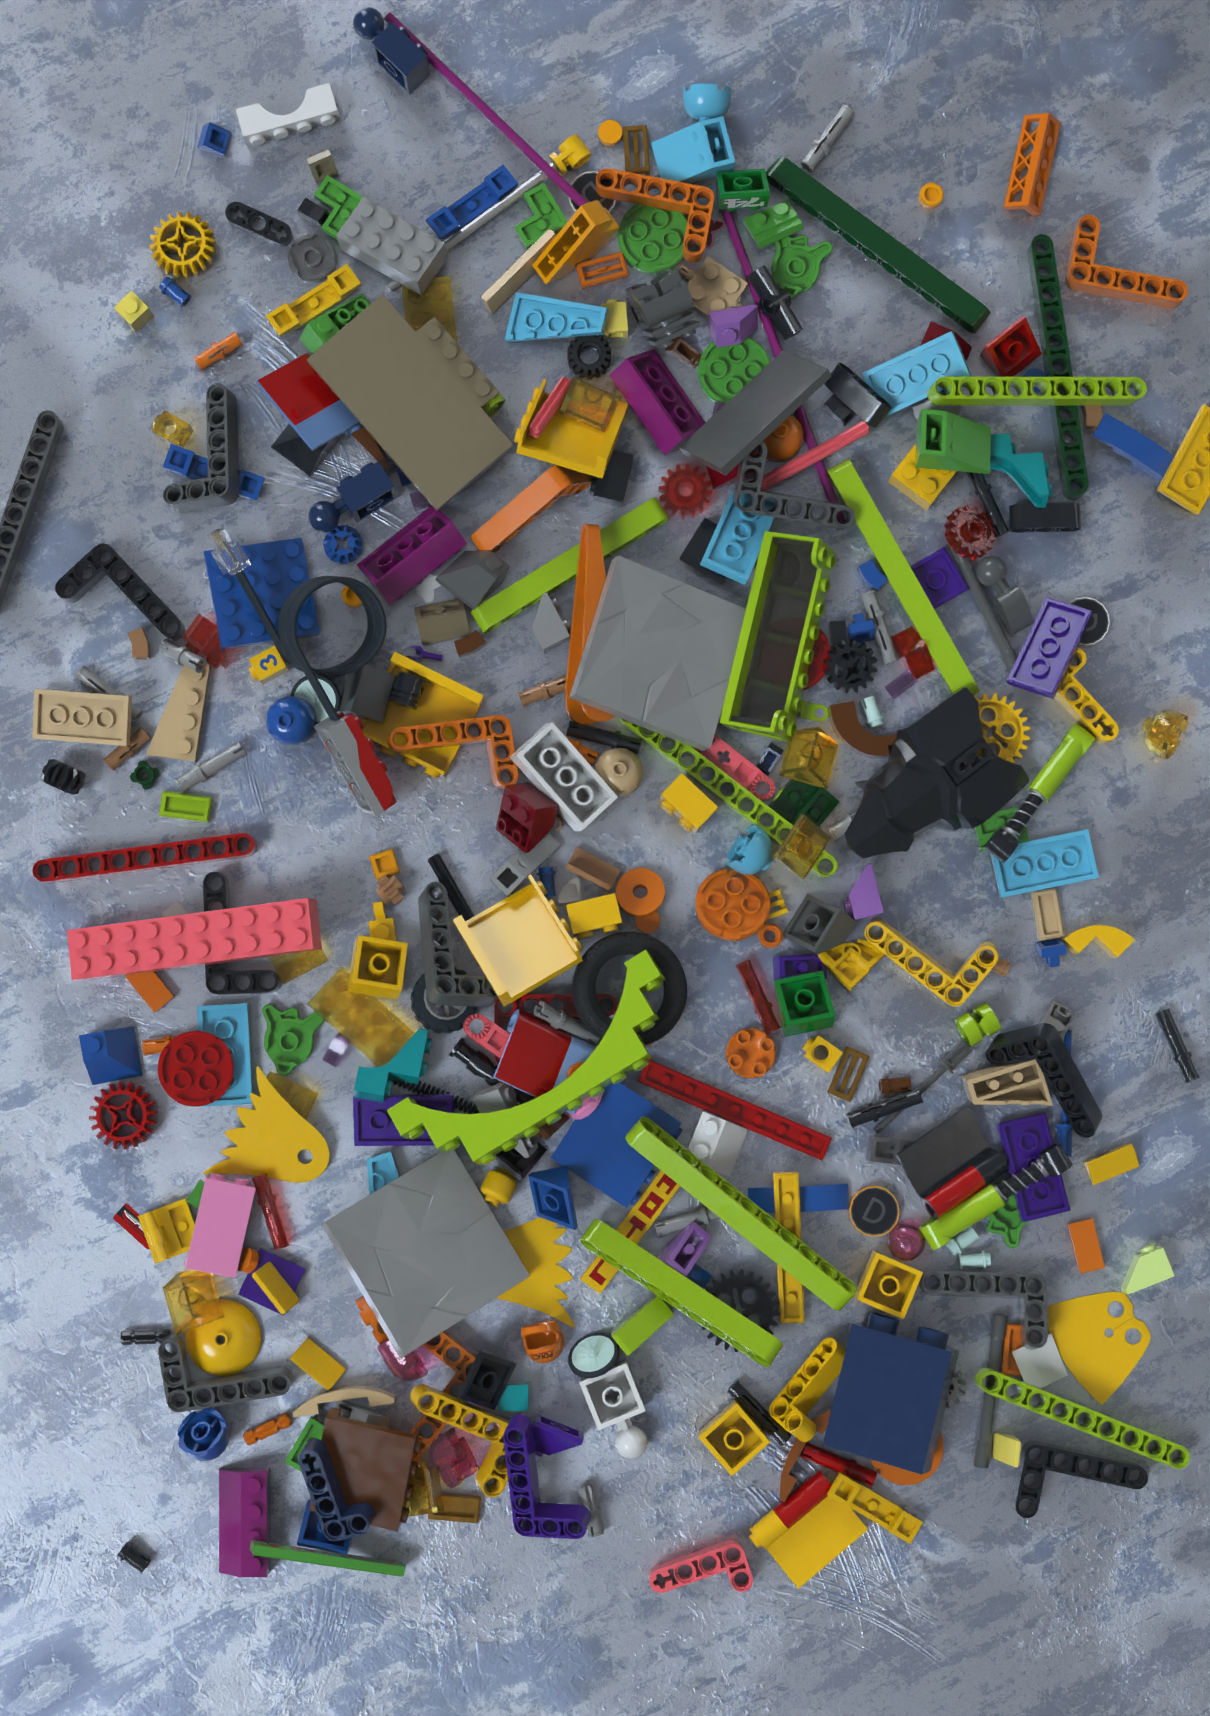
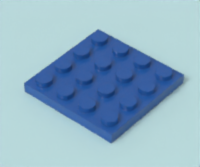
M302 537L230 547L277 632L279 614L285 600L294 589L310 580ZM222 550L204 551L203 556L221 650L273 642ZM313 594L306 599L298 613L296 621L297 638L320 634Z

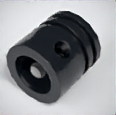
M398 672L393 686L394 691H391L392 697H389V701L408 709L417 710L416 704L420 702L418 698L421 699L426 681L408 673Z

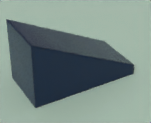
M771 742L756 767L769 776L784 750Z

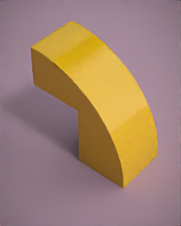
M1106 925L1080 928L1061 939L1074 955L1079 954L1094 940L1112 959L1118 958L1135 941L1126 932Z

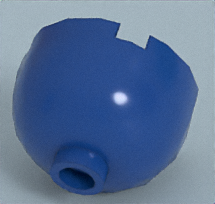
M285 696L276 700L267 711V730L276 741L284 745L304 743L315 731L316 713L312 705L303 698Z
M203 1408L205 1411L198 1413L193 1411L182 1421L177 1433L179 1436L178 1444L190 1458L197 1461H211L219 1457L226 1450L229 1444L230 1429L225 1418L217 1410Z

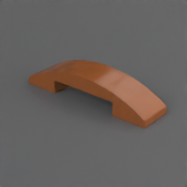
M829 1406L810 1418L816 1425V1431L822 1435L827 1428L832 1409ZM796 1437L792 1439L786 1450L779 1473L778 1496L784 1502L797 1481L796 1476L790 1473L806 1444V1442H802Z

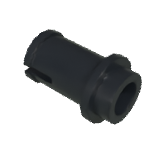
M125 1543L117 1554L120 1562L125 1561L139 1571L140 1574H142L151 1559L135 1550L133 1544Z

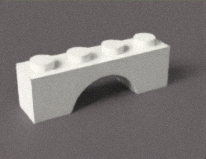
M330 83L306 89L305 98L301 106L296 111L287 115L272 114L266 111L260 103L235 109L245 143L252 146L261 145L265 140L272 138H285L289 133L297 131L307 132L314 126H328L333 124L335 120L340 119Z

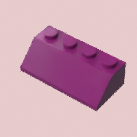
M655 349L626 358L609 375L615 387L622 393L629 407L638 416L643 427L649 432L656 446L664 455L679 450V447L706 423Z
M431 505L359 562L357 566L379 594L391 605L402 598L413 586L418 585L433 570L438 569L452 555L457 554L467 542L453 522L440 510L436 511Z
M220 1468L219 1573L237 1577H267L271 1571V1558L253 1555L250 1551L251 1540L271 1543L270 1468Z

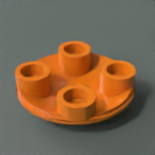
M747 1028L735 1033L729 1040L726 1048V1059L730 1068L736 1074L745 1078L763 1076L772 1068L776 1058V1048L770 1036L755 1028Z

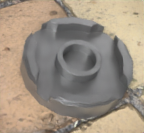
M311 233L302 235L293 242L288 253V262L291 271L298 279L314 284L323 282L327 279L328 275L334 272L337 256L334 246L327 238Z

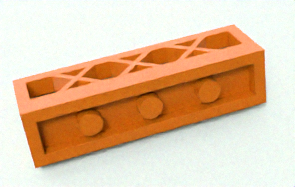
M1050 113L1024 115L1004 202V208L1007 210L1024 209L1032 216L1041 215L1061 122ZM1031 122H1039L1038 128L1030 134ZM1032 143L1034 145L1033 150L1025 158V149ZM1027 166V175L1020 180L1019 174ZM1022 189L1021 201L1013 202L1015 194Z

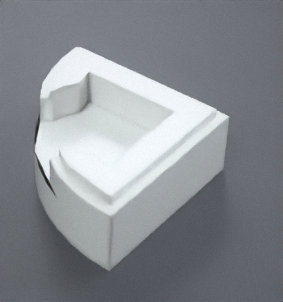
M580 877L570 880L563 886L558 897V906L583 901Z

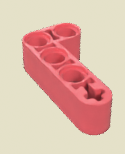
M730 1539L652 1567L649 1572V1582L655 1592L664 1593L727 1571L732 1587L736 1591L745 1592L751 1588L753 1576L741 1543ZM729 1548H737L740 1552L735 1559H730L726 1556V1551ZM712 1556L716 1560L715 1564L711 1567H705L702 1565L703 1558ZM681 1565H689L691 1572L687 1576H682L677 1572ZM673 1568L675 1580H672L669 1569ZM737 1573H746L748 1575L747 1580L744 1583H737L734 1580ZM657 1574H661L662 1577H665L664 1583L660 1584V1582L656 1580Z

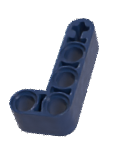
M319 1439L308 1440L299 1454L298 1463L323 1534L331 1541H340L366 1534L375 1516L373 1507L365 1502L347 1506L326 1445ZM317 1476L323 1477L325 1481L319 1480ZM325 1499L332 1501L333 1504L327 1503ZM357 1517H362L365 1521H360ZM333 1522L340 1524L341 1527L335 1526Z

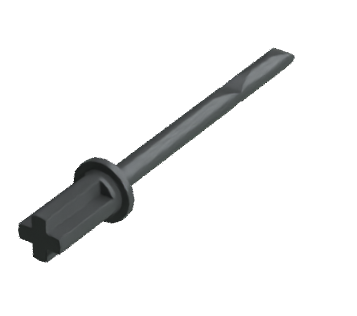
M964 1040L946 1057L938 1059L942 1065L917 1087L920 1094L947 1070L953 1074L952 1070L973 1051ZM905 1109L887 1115L874 1127V1131L879 1134Z

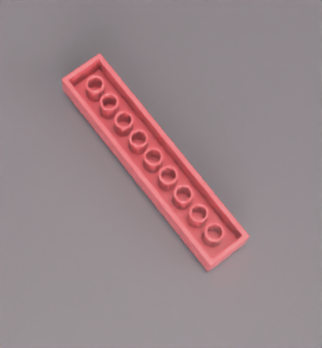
M311 898L67 930L72 980L77 981L322 950L317 900Z

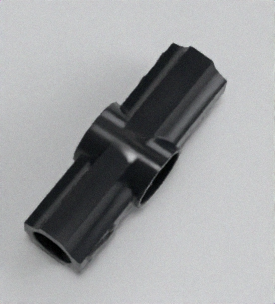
M764 265L749 274L747 278L760 298V311L764 316L773 319L783 338L787 340L803 330L790 308V294L785 289L778 288L766 266Z

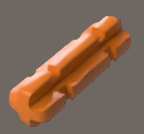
M284 1413L278 1416L277 1419L274 1418L257 1426L255 1430L246 1431L243 1434L244 1440L250 1446L256 1443L258 1439L263 1440L278 1433L281 1428L284 1430L290 1427L292 1420L288 1413Z

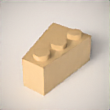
M1035 1058L1003 1066L993 1065L961 1075L967 1098L974 1105L1040 1104L1053 1106L1044 1074Z

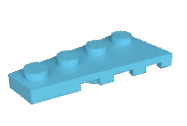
M516 292L505 341L518 342L603 335L610 310L605 307Z

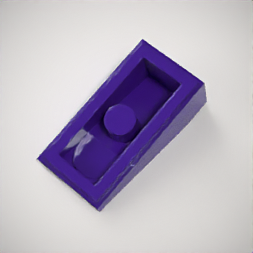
M817 954L773 957L774 980L823 971L825 979H827L826 966Z

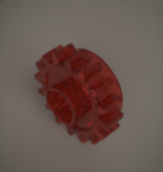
M686 463L685 469H681L678 464L676 465L675 472L670 469L667 470L668 478H661V482L665 486H659L658 492L664 493L659 497V501L666 502L664 510L671 509L673 517L676 514H681V519H684L685 515L689 514L691 518H694L696 511L701 514L703 513L702 505L709 506L710 501L706 497L712 496V491L707 489L711 486V481H704L707 473L698 474V466L690 470L688 463ZM682 487H688L692 493L689 496H682L678 490Z
M965 505L963 508L961 506L947 516L948 522L944 524L946 528L944 535L948 545L956 554L961 555L963 558L970 557L971 560L986 555L989 550L993 549L992 543L996 541V538L991 535L996 530L989 526L992 520L984 518V511L979 514L976 506L970 509L969 505Z

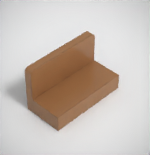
M576 847L570 861L565 866V870L608 893L621 871Z

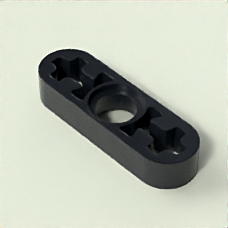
M232 202L226 207L225 215L232 226L278 247H285L291 243L293 238L292 231L285 222L241 202ZM239 209L242 216L248 218L247 225H245V219L240 216L234 219L232 212H237ZM259 218L265 220L266 225L262 230H255L252 227L254 220ZM271 224H273V230L277 232H281L283 229L285 231L286 237L282 236L280 239H278L276 233L270 231Z

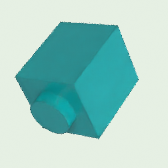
M529 1381L508 1382L497 1404L498 1412L529 1411Z

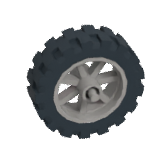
M455 967V975L467 974L464 970H458ZM425 973L419 977L411 993V1009L416 1015V1020L420 1021L427 1030H433L434 1033L450 1034L454 1031H459L463 1028L464 1020L469 1015L476 1014L477 1007L451 1006L459 1011L451 1017L449 1016L448 1005H436L431 1010L427 1003L429 999L426 994ZM462 988V990L468 994V991ZM440 1007L444 1008L445 1017H440L435 1012Z

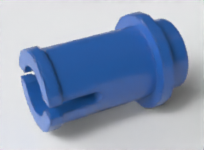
M166 277L159 285L161 293L167 294L181 308L191 299V295L176 283L175 278Z
M553 866L538 868L539 873H536V875H539V881H541L547 891V894L544 896H556L554 874H556V871H553Z

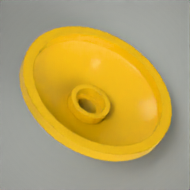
M230 1299L214 1300L199 1308L191 1317L185 1334L186 1348L192 1361L201 1370L216 1376L234 1375L247 1368L256 1358L262 1341L260 1324L254 1313L244 1304ZM218 1335H223L225 1337L224 1344H219L217 1342Z

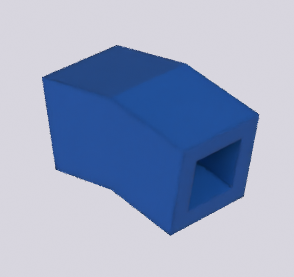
M872 559L857 568L864 583L872 590H876V592L887 581V578L878 571Z

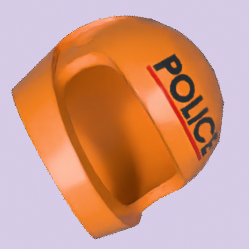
M547 1321L521 1327V1338L523 1339L524 1348L531 1360L542 1364L549 1363L557 1359L562 1353L564 1336L557 1321Z

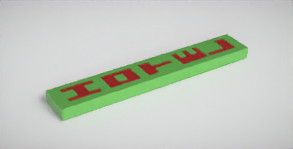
M251 1540L250 1551L255 1556L400 1577L404 1576L405 1566L398 1561L346 1555Z

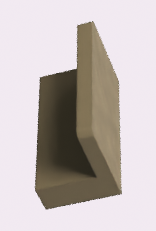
M459 598L414 607L423 645L470 635L464 602Z

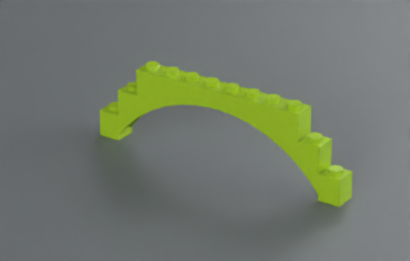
M644 950L624 963L627 967L624 990L609 1029L588 1059L570 1077L555 1088L524 1104L500 1111L478 1114L447 1113L417 1105L415 1100L407 1097L387 1110L400 1136L406 1139H415L421 1136L426 1128L438 1150L443 1152L453 1151L460 1146L459 1142L462 1141L472 1161L479 1165H486L495 1160V1155L503 1150L507 1152L518 1145L517 1141L536 1135L540 1131L539 1128L546 1123L551 1125L560 1120L561 1114L567 1110L574 1111L583 1105L582 1101L588 1097L595 1098L605 1091L604 1088L611 1083L615 1085L626 1079L627 1073L632 1070L639 1071L649 1064L648 1060L652 1059V1056L638 1031L644 1032L649 1030L659 1018L644 993L657 990L661 987V982L665 980L651 954Z

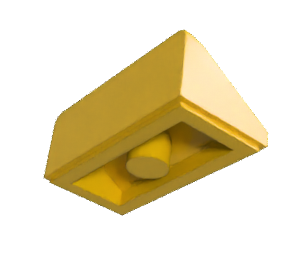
M1132 1143L1125 1144L1083 1162L1092 1185L1139 1167Z
M267 1262L252 1274L254 1280L281 1314H285L300 1301L271 1262Z
M309 1337L306 1338L290 1358V1360L328 1391L346 1371L345 1367Z

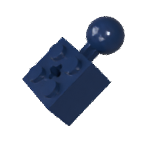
M365 7L355 14L353 19L354 30L359 37L373 40L371 43L376 63L410 95L430 76L427 59L428 53L425 48L419 43L415 45L410 40L411 36L402 26L398 28L392 22L384 29L383 16L375 8Z
M379 461L375 464L373 462L368 463L360 469L361 473L354 477L347 476L339 482L340 486L336 487L341 498L333 503L319 501L310 508L308 513L309 523L316 531L326 533L334 530L339 524L340 515L348 510L356 523L398 498L395 486Z

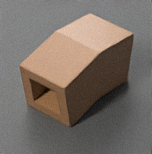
M1081 406L1084 415L1083 429L1096 430L1102 419L1101 406Z
M141 627L128 632L127 634L132 644V658L135 660L151 659L150 643L145 630Z

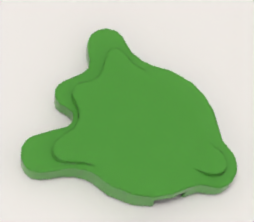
M806 235L793 238L787 236L774 242L776 254L771 267L772 277L779 288L785 289L790 294L791 300L795 299L798 294L809 290L816 283L820 273V264L832 253L833 246L830 242L824 241L814 247H809Z
M267 1004L262 1009V1013L267 1021L264 1048L275 1064L277 1073L286 1076L291 1074L295 1067L310 1057L314 1047V1034L318 1027L324 1023L325 1016L322 1012L316 1011L305 1019H300L299 1010L296 1007L280 1011L274 1005Z
M1002 1180L994 1183L993 1186L1002 1184ZM1013 1194L1009 1197V1200H1005V1206L987 1216L989 1222L986 1225L988 1232L1002 1234L1005 1244L1010 1248L1019 1246L1021 1229L1029 1222L1020 1221Z

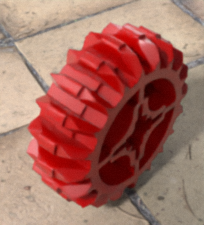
M120 1081L118 1083V1090L113 1083L109 1084L110 1093L106 1089H101L100 1093L104 1098L94 1097V1101L99 1106H90V1110L96 1111V1115L89 1116V1120H97V1124L93 1125L91 1129L97 1130L100 1128L101 1131L96 1137L101 1139L106 1135L105 1145H109L114 1140V1149H118L121 1142L124 1150L129 1149V1141L133 1147H138L139 1142L137 1138L142 1142H146L147 1137L144 1132L153 1134L154 1130L148 1126L149 1124L157 1125L158 1122L151 1119V1115H157L158 1110H150V1107L154 1106L156 1101L147 1102L151 1093L146 1092L141 1095L144 1088L141 1085L134 1091V1082H129L126 1088L124 1081ZM126 1094L131 1096L121 1107L110 1103L118 1095ZM137 1101L143 1111L142 1122L134 1113ZM125 1108H127L126 1115L129 1117L130 1120L126 1119L122 1120L121 1122L120 1119L122 1116L119 1114L118 1110L125 1111ZM106 1109L113 1117L111 1129H109L105 1121ZM126 1124L138 1128L132 1135H117L118 1131L122 1130Z

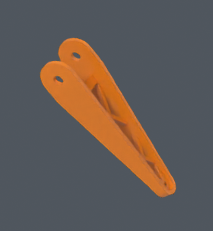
M583 524L581 528L565 683L567 714L575 723L582 725L603 722L614 717V715L569 698L606 580L600 528L597 524Z

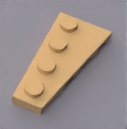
M199 663V665L205 667L201 673H197L185 665L182 667L146 752L147 756L196 763L211 671L210 664L203 665Z

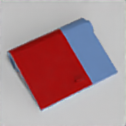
M306 353L257 380L256 384L308 447L314 451L342 433L346 437L351 436V433L363 426L307 362L310 355Z

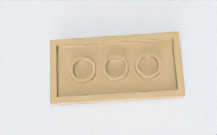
M34 689L32 739L130 746L132 696Z

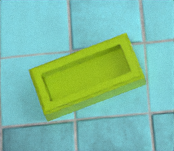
M162 791L159 816L209 823L213 798Z

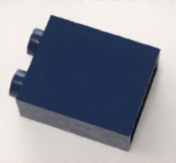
M870 1312L867 1324H852L823 1445L922 1475L931 1470L960 1350L946 1347L949 1337L948 1333L919 1326L917 1337L914 1338L897 1333L900 1320Z

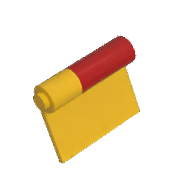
M820 1470L788 1495L785 1502L781 1501L749 1528L752 1533L749 1535V1538L757 1548L762 1546L766 1549L798 1589L868 1530L850 1507L844 1506L827 1495L832 1484Z

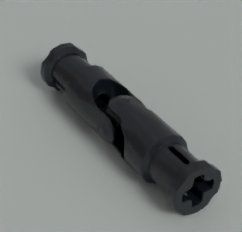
M461 1038L451 1050L449 1056L456 1057L464 1063L466 1069L474 1075L485 1078L489 1086L498 1083L499 1080L493 1078L497 1065L494 1066L489 1057L480 1050L475 1051L465 1043L464 1038ZM512 1087L516 1093V1100L519 1105L535 1099V1097Z

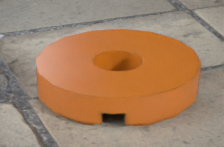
M645 868L632 869L624 873L618 880L616 886L617 902L620 908L630 916L639 918L649 914L652 915L663 905L665 899L664 883L660 876L652 870ZM637 888H644L648 892L644 898H636L633 893Z

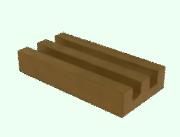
M647 125L623 126L625 172L650 175ZM639 131H642L644 167L640 168L637 133ZM628 132L633 133L635 168H630Z
M846 1046L827 1093L851 1102L870 1056ZM849 1053L853 1054V1057L842 1080L840 1088L838 1091H836L834 1089L844 1068ZM858 1057L862 1058V1061L852 1082L848 1094L845 1095L843 1094V1092L851 1076Z

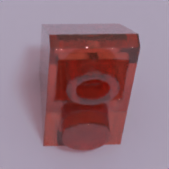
M198 614L182 636V639L187 642L185 647L196 655L199 651L206 655L207 663L216 669L219 666L226 669L228 667L226 649L221 650L217 625L201 614Z

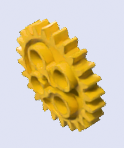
M984 693L981 701L975 695L974 697L979 703V717L983 738L989 745L996 747V756L1015 764L1013 757L1020 760L1023 756L1019 750L1025 751L1028 748L1022 742L1030 740V737L1024 735V732L1030 730V727L1023 726L1022 724L1028 718L1019 717L1023 709L1014 710L1015 701L1009 705L1006 704L1007 696L998 701L997 693H994L991 699H988L987 694ZM984 710L990 711L993 716L992 722L984 721L981 717V712ZM1006 725L1012 729L1011 737L1002 735V726ZM992 729V736L989 739L986 738V731ZM999 741L1007 744V748H1004ZM982 748L979 749L977 757L983 756L984 751Z

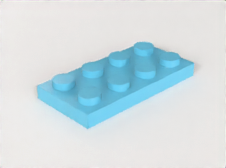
M953 331L862 373L865 382L892 407L884 418L927 399L929 387L940 377H972ZM937 387L939 393L944 391L942 387Z
M733 488L700 565L745 585L759 555L764 531H769L775 517L748 513L738 509L733 502ZM745 493L740 497V505H749L751 502V495L749 493ZM769 497L764 502L765 510L773 509L775 499Z
M1088 829L1019 843L1005 863H1002L990 854L1000 898L1099 878Z
M249 1003L197 1006L198 1031H205L219 1037L230 1049L235 1066L234 1077L226 1093L217 1101L202 1107L253 1104L250 1098V1093H253Z

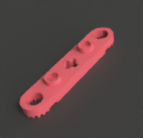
M716 734L710 749L702 751L694 748L761 801L769 800L775 792L773 780ZM719 752L722 754L728 752L730 762L724 761L722 764L719 763L720 757L717 754ZM763 781L769 785L770 791L768 794L760 795L756 792V784Z
M481 1014L469 1015L463 1023L465 1034L501 1059L510 1034ZM474 1019H479L483 1023V1029L478 1034L470 1031L469 1025Z

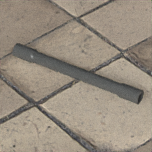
M958 536L948 541L947 544L955 561L961 568L1000 651L1003 663L1010 674L1017 655L1006 637L981 582L977 578L976 571L962 538Z
M993 1313L987 1368L1000 1372L1008 1316ZM993 1375L986 1376L985 1387L993 1384ZM984 1392L978 1441L976 1443L973 1466L979 1468L989 1467L990 1442L996 1397Z

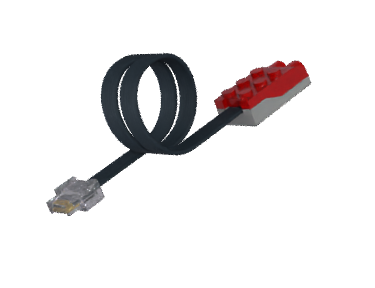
M216 529L207 534L215 548L211 554L223 575L227 572L230 575H236L280 655L292 667L305 673L329 717L316 724L314 728L361 811L378 816L397 802L393 795L390 780L386 775L388 769L382 759L376 757L374 753L376 747L369 737L366 738L361 729L364 726L359 717L350 713L344 716L342 711L336 712L316 676L339 677L359 670L376 656L384 642L387 629L386 615L378 597L367 585L353 578L339 576L312 578L294 589L285 600L279 614L277 632L243 569L251 565V562L240 543L232 542L226 529ZM338 582L349 587L361 600L367 615V633L360 648L349 659L330 668L315 669L310 666L298 643L296 634L297 616L303 603L313 592L325 585Z

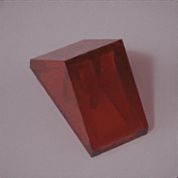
M912 626L891 637L894 648L912 682L935 670L927 644Z

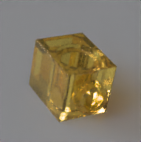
M165 410L161 416L157 415L152 423V432L156 438L169 445L174 444L184 448L194 431L190 424ZM169 425L176 426L174 433L165 434V429Z

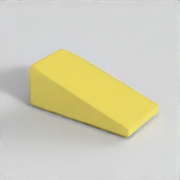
M993 1433L991 1456L1010 1466L1018 1467L1020 1463L1021 1442L1012 1434Z

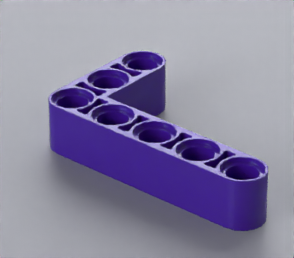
M516 1414L512 1416L504 1432L503 1440L515 1531L521 1536L582 1538L591 1519L589 1509L578 1504L541 1503L532 1423L525 1415Z

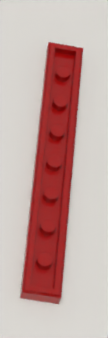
M648 1060L649 1064L643 1068L638 1079L639 1083L823 1161L831 1142V1137L652 1060Z

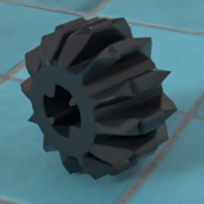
M50 759L42 770L41 780L52 787L75 795L79 793L80 788L82 789L86 775L75 767L56 759Z

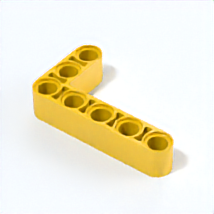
M871 919L865 928V937L868 942L947 1004L955 1007L962 1005L998 961L999 951L997 946L991 942H983L974 950L956 974L953 975L883 919ZM872 926H880L883 929V934L879 937L873 936L870 933ZM893 941H898L903 945V950L894 952L890 949L889 944ZM989 949L994 953V957L991 960H984L980 956L981 951ZM919 957L923 961V965L918 968L913 967L909 963V959ZM967 969H975L978 972V977L968 979L964 972ZM933 972H938L942 975L943 980L939 983H934L929 979V975ZM958 988L963 994L960 998H952L949 995V990Z
M420 1384L414 1387L411 1391L410 1399L420 1412L492 1442L476 1474L475 1481L481 1491L488 1497L499 1496L508 1482L506 1457L501 1463H497V1460L500 1456L505 1455L503 1435L510 1420L428 1385ZM429 1394L427 1402L420 1404L421 1398ZM447 1404H451L450 1410L442 1413L443 1408ZM473 1413L472 1419L468 1422H464L465 1417L468 1414ZM495 1422L493 1429L486 1431L487 1426ZM494 1478L493 1483L486 1487L487 1481Z

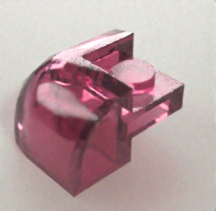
M389 1339L375 1346L387 1369L394 1377L403 1381H415L427 1376L428 1370L416 1350L400 1358Z
M455 1427L446 1430L432 1443L427 1459L430 1470L438 1467L441 1479L450 1489L460 1485L465 1478L475 1474L479 1469L465 1438L459 1439L455 1434Z

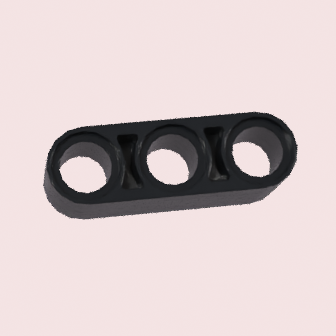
M839 362L830 373L831 377L824 383L832 393L874 428L880 424L892 409L891 405L843 363Z
M1032 503L1010 505V532H1073L1081 530L1080 504L1047 503L1046 508H1037Z

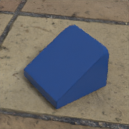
M209 122L202 128L197 148L225 155L231 132Z
M695 1263L686 1278L704 1289L713 1275Z

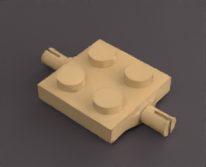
M707 257L701 267L695 272L683 264L679 268V274L689 280L687 288L694 303L693 308L708 318L710 311L744 306L740 303V300L748 283L710 257Z

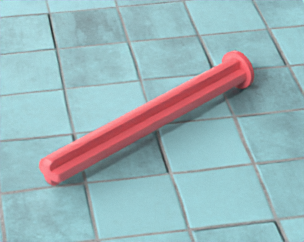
M862 421L763 475L761 490L766 491L869 434L870 429L867 423Z

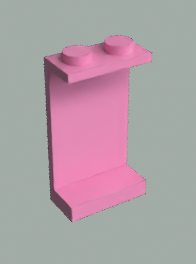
M211 1173L210 1177L204 1176L203 1191L184 1267L185 1269L236 1278L256 1188L250 1185V1180L236 1178L235 1182L225 1180V1175Z

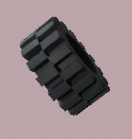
M602 335L575 337L574 341L571 340L567 350L568 365L570 369L572 368L575 375L579 374V378L588 377V380H592L594 376L596 379L599 378L600 374L604 375L610 366L611 347L607 339L604 340ZM586 347H592L599 353L598 360L593 364H586L580 359V352Z

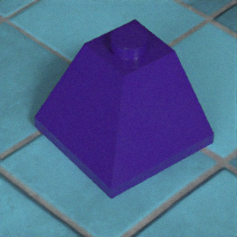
M536 1414L532 1424L535 1455L542 1457L543 1454L549 1456L582 1445L584 1432Z

